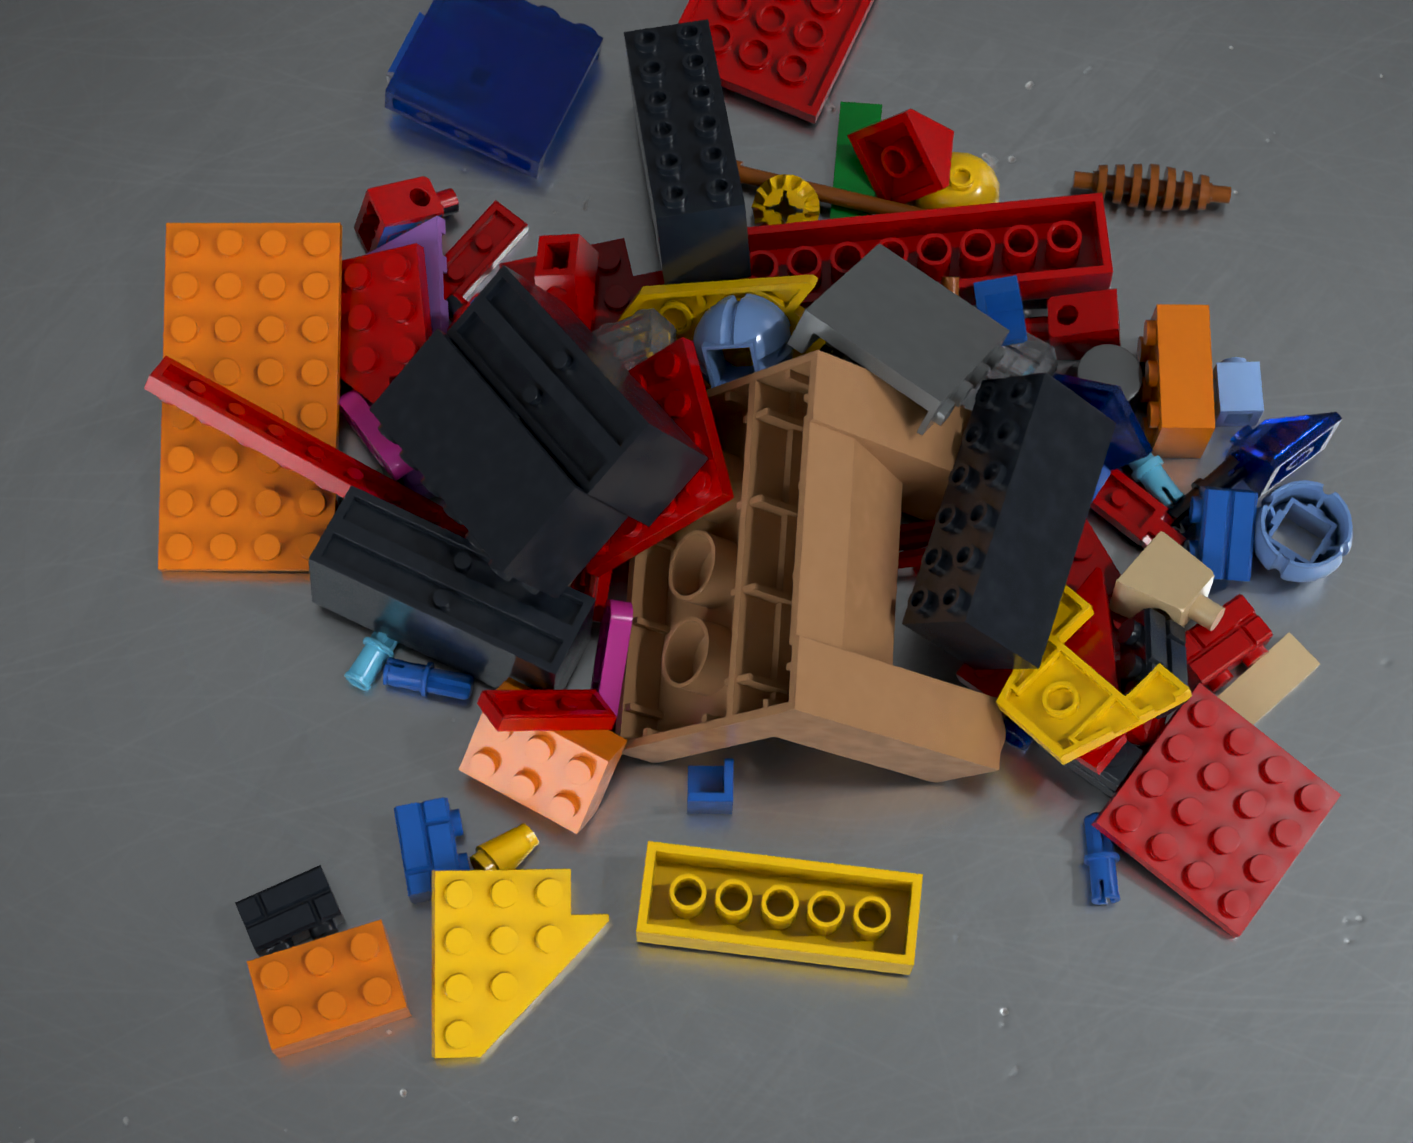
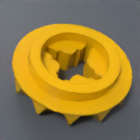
M781 174L771 177L756 190L751 206L755 225L784 224L781 213L774 212V209H769V207L780 204L785 196V191H787L786 198H789V205L796 206L797 209H803V211L790 214L785 223L818 220L820 204L815 190L807 181L795 175Z

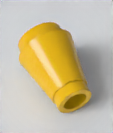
M521 823L518 827H514L476 846V853L469 858L474 870L516 869L533 849L539 845V841L530 827L525 823Z

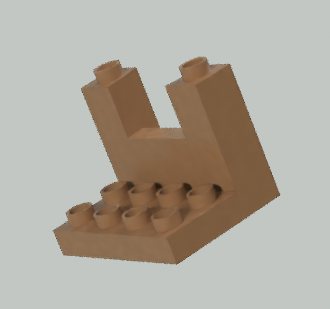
M820 350L809 352L706 390L734 498L632 557L629 561L626 602H631L633 605V621L615 734L628 740L622 754L652 763H660L752 741L777 737L933 783L999 771L1000 752L1004 746L1006 728L1002 719V711L996 703L998 698L893 665L901 512L925 521L935 520L948 485L950 472L954 467L962 443V435L967 427L972 410L955 406L942 426L934 423L923 435L917 433V430L928 410L869 370Z

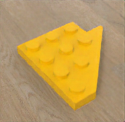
M810 274L643 286L620 315L616 324L652 350L658 352L681 337L693 341L694 331L703 314L720 300L734 295L736 300L740 301L746 294H754L773 302L784 312L790 321V332L792 335L805 311V308L800 306V304L815 287L818 278ZM819 338L802 354L794 349L793 358L820 350L826 341ZM749 347L722 349L724 358L729 363L737 367L753 366ZM703 378L705 387L711 389V385Z
M571 869L432 870L433 1058L481 1057L609 922V914L606 913L571 914Z

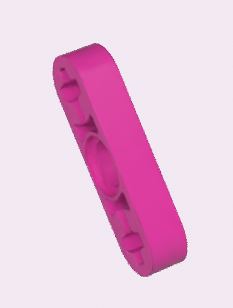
M353 388L340 397L339 410L353 431L390 477L397 481L414 469L399 456L402 450L400 446L392 443L379 432L378 426L381 423L369 410L370 406Z
M608 599L602 613L590 689H596L617 716L632 628L633 605L631 602Z

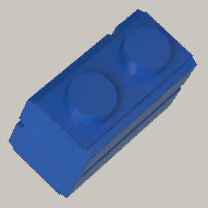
M1200 486L1199 496L1191 497L1189 519L1190 522L1197 523L1195 540H1188L1186 550L1213 571L1214 579L1250 581L1258 493L1253 490Z
M445 797L426 800L422 803L416 802L400 805L394 808L408 896L411 903L414 904L432 901V870H470L467 852L459 854L456 837L464 835L460 809L451 810L448 798Z

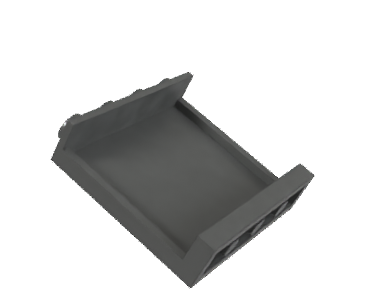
M879 243L805 309L787 344L802 354L819 338L828 342L928 410L917 430V433L923 435L934 423L942 426L955 406L959 408L972 388L976 390L989 370L993 372L1007 352V349L1002 344L1010 330Z

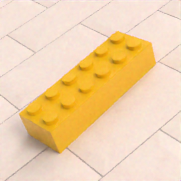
M648 841L636 928L637 942L910 975L915 959L923 874Z

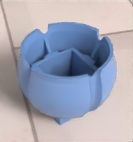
M746 294L740 301H737L734 295H730L710 307L703 314L694 331L693 342L702 376L711 385V388L793 358L794 348L787 344L791 337V324L784 312L764 297ZM749 347L753 366L737 367L725 360L722 349Z
M1309 480L1293 481L1269 492L1261 501V507L1257 508L1253 550L1264 568L1268 571L1271 569L1278 570L1281 579L1298 583L1324 578L1340 566L1342 557L1347 555L1352 546L1353 525L1347 504L1336 492L1330 495L1325 494L1323 491L1324 484ZM1285 517L1322 539L1321 544L1310 561L1272 539Z

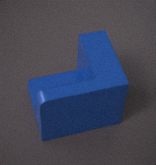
M1017 275L974 282L977 309L1010 330L1002 346L1026 342L1028 338Z
M724 758V766L688 765L687 814H732L734 758Z

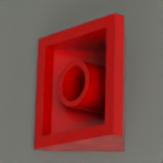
M910 108L847 135L878 198L905 204L949 186L954 131Z

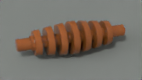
M1116 164L1113 175L1108 174V165H1098L1097 171H1093V173L1074 171L1072 188L1088 189L1094 193L1103 192V200L1105 192H1111V203L1120 204L1123 193H1128L1127 205L1137 208L1140 195H1145L1144 210L1154 211L1157 197H1161V211H1171L1174 198L1178 199V210H1188L1191 200H1195V210H1205L1206 205L1210 204V202L1229 204L1231 198V187L1213 185L1209 183L1210 180L1207 175L1200 174L1198 182L1193 183V173L1183 170L1181 180L1178 182L1176 181V168L1167 166L1163 180H1159V164H1149L1146 178H1142V164L1132 165L1130 177L1125 176V164Z

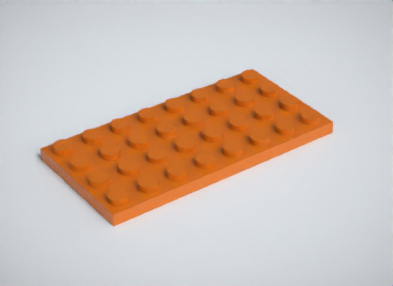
M166 223L163 358L168 356L338 450L342 284L341 223ZM162 401L158 570L310 572L309 557L338 509V495L321 489L310 479L293 470L281 467L268 456L253 448L241 445L235 438L215 427L201 423L193 415Z

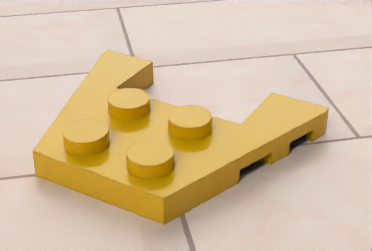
M1065 585L1039 669H1013L996 701L999 709L1062 765L1180 705L1192 696L1190 688L1160 663L1129 694L1124 696L1065 646L1064 643L1095 614L1092 606L1067 585Z

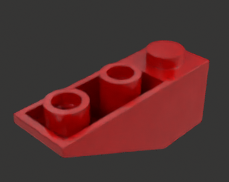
M580 234L539 236L535 285L565 302L591 330L599 253Z

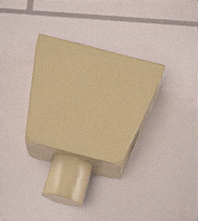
M1162 531L1156 535L1116 580L1109 604L1111 611L1129 619L1141 610L1151 608L1164 615L1165 620L1171 619L1185 627L1192 619L1210 631L1214 630L1225 612L1224 607L1208 598L1214 580L1213 571Z

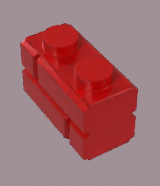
M1238 594L1222 606L1225 608V612L1214 630L1210 631L1197 623L1185 632L1188 686L1191 689L1194 685L1201 683L1214 693L1234 677L1230 672L1242 662L1249 668L1269 652L1265 646L1273 636L1272 631L1262 618L1255 613L1254 608L1243 595Z

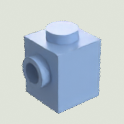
M1231 357L1221 362H1216L1213 369L1215 427L1256 426L1264 412L1260 361L1247 362L1245 358Z

